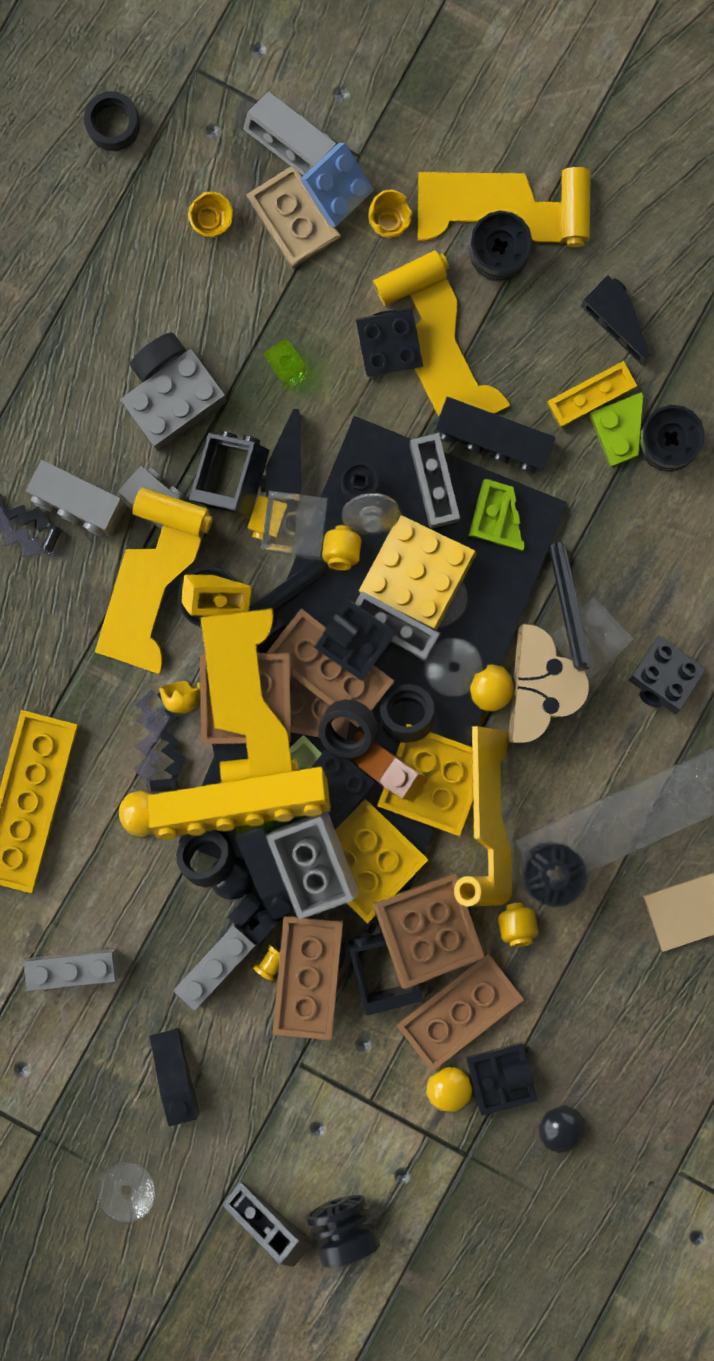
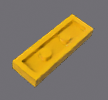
M622 361L547 401V405L558 426L562 428L635 389L637 384L625 362Z

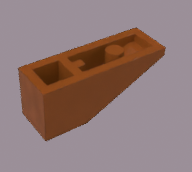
M358 730L352 740L362 739L364 733ZM373 740L370 748L363 755L348 758L402 799L411 802L415 800L429 778L375 740Z

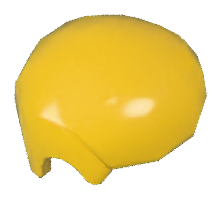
M393 189L385 190L374 197L369 208V222L373 230L380 234L381 237H399L409 228L412 210H410L407 204V197L404 194Z
M204 192L192 202L188 213L189 222L193 230L202 237L215 238L226 232L230 227L233 208L229 200L222 194Z
M487 665L485 670L474 675L470 686L472 700L480 709L485 711H497L510 703L514 694V684L510 673L502 666Z
M189 681L175 682L159 688L162 702L170 712L187 714L201 706L200 682H197L196 689L190 685Z
M142 790L131 792L121 801L119 818L122 826L129 834L141 838L153 835L149 828L148 795H153V793Z
M445 1067L429 1077L426 1094L430 1104L438 1110L456 1112L464 1108L471 1100L473 1085L470 1077L461 1069Z

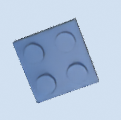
M338 143L300 179L329 226L336 227L374 191L346 143Z

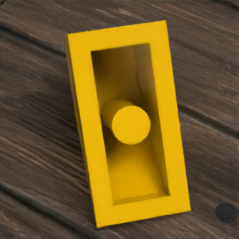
M184 575L181 603L190 615H222L248 612L251 586L214 575Z

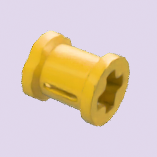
M269 944L267 947L269 951L260 964H255L253 969L262 977L274 983L276 981L275 976L279 971L281 950Z

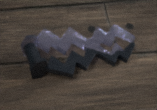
M0 494V527L4 546L20 541L22 557L40 553L52 556V551L63 530L54 526L38 506L29 513H27L25 505L6 510L2 494ZM19 515L21 526L37 519L39 532L50 528L42 547H39L37 536L32 540L29 539L27 527L12 532L10 520Z
M150 690L135 704L137 708L145 713L137 722L149 730V735L135 746L147 758L136 766L134 770L146 782L149 794L166 790L177 791V777L186 756L174 751L180 742L167 732V729L179 717L168 711L165 706H162L156 710L166 719L159 725L152 721L158 714L148 708L146 704L154 695L153 690ZM159 692V693L157 694V696H158V697L161 699V701H162L161 694H160V692ZM161 738L168 742L161 752L174 761L164 769V771L172 775V778L151 780V777L159 772L151 766L161 759L162 756L150 747Z

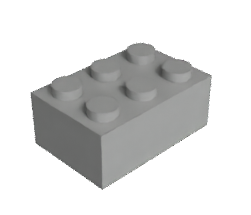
M191 348L120 399L157 452L227 402L224 393Z
M43 460L40 461L26 489V492L32 496L30 501L35 503L36 506L48 512H52L54 508L58 510L57 514L61 518L72 524L77 525L81 521L84 523L83 527L87 531L103 538L104 534L113 536L127 508V505L119 497Z
M322 812L319 816L306 817L273 829L266 836L298 919L353 901L359 893L328 812Z

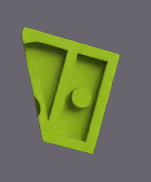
M642 392L589 414L610 467L639 455L643 404Z
M489 479L483 480L468 536L515 550H524V541L521 540L519 530L520 519L515 508L516 498L512 486Z

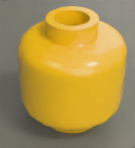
M338 525L335 529L328 531L323 541V560L334 570H349L351 566L358 563L360 558V536L353 532L351 527L346 525Z
M523 903L507 905V910L498 916L502 940L510 943V947H522L533 944V939L539 934L534 910L524 907Z

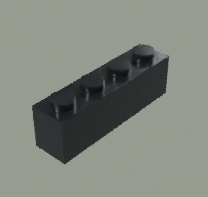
M448 396L444 400L433 430L434 433H439L440 439L444 442L454 444L455 440L466 444L465 449L481 454L483 450L493 454L491 459L503 464H508L509 461L520 464L518 469L530 474L544 470L556 438L555 436Z

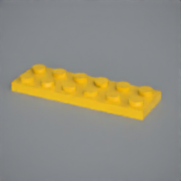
M25 710L20 712L0 786L1 886L31 894L34 893L76 738L78 724Z

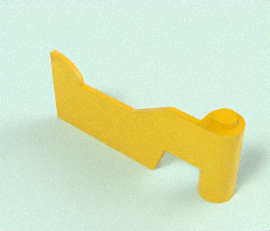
M570 167L562 170L561 202H535L525 173L418 172L417 241H427L440 236L448 228L449 222H478L488 213L502 210L513 212L521 217L530 228L532 241L535 243H567L568 247H582L584 242L590 240L591 170L584 167Z
M436 250L374 279V288L384 307L410 295L421 317L416 327L423 367L414 369L438 417L447 396L493 414L510 407L507 399L497 389L488 385H477L455 341L457 298L447 280L446 270L450 269L443 253L438 255Z
M141 487L134 501L133 515L162 524L163 527L156 549L125 550L95 652L161 674L163 663L162 650L158 642L151 638L162 599L166 587L196 560L203 534L209 532L213 517L209 516V509Z
M273 609L201 617L214 727L246 735L248 759L220 762L222 783L299 770L298 759H292L290 754L287 729L263 700L256 644L265 640L270 632L273 621Z
M478 726L472 727L474 839L488 849V876H465L457 881L454 887V895L456 900L463 906H500L506 904L512 896L511 848L501 810V762L507 754L509 731Z

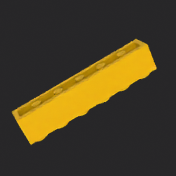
M322 767L148 795L149 828L156 838L161 840H173L177 836L186 834L199 836L203 835L206 831L217 829L229 831L236 826L242 825L259 826L266 821L277 820L285 822L293 817L303 815L316 817L321 815L322 812L330 811L328 780Z

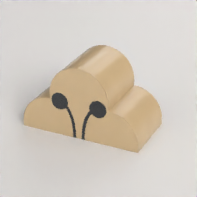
M523 624L518 628L513 678L514 694L511 700L508 743H525L535 740L544 733L550 718L567 716L576 712L582 707L588 696L589 682L584 671L578 672L574 668L572 660L556 657V648L552 638L543 629L534 625Z

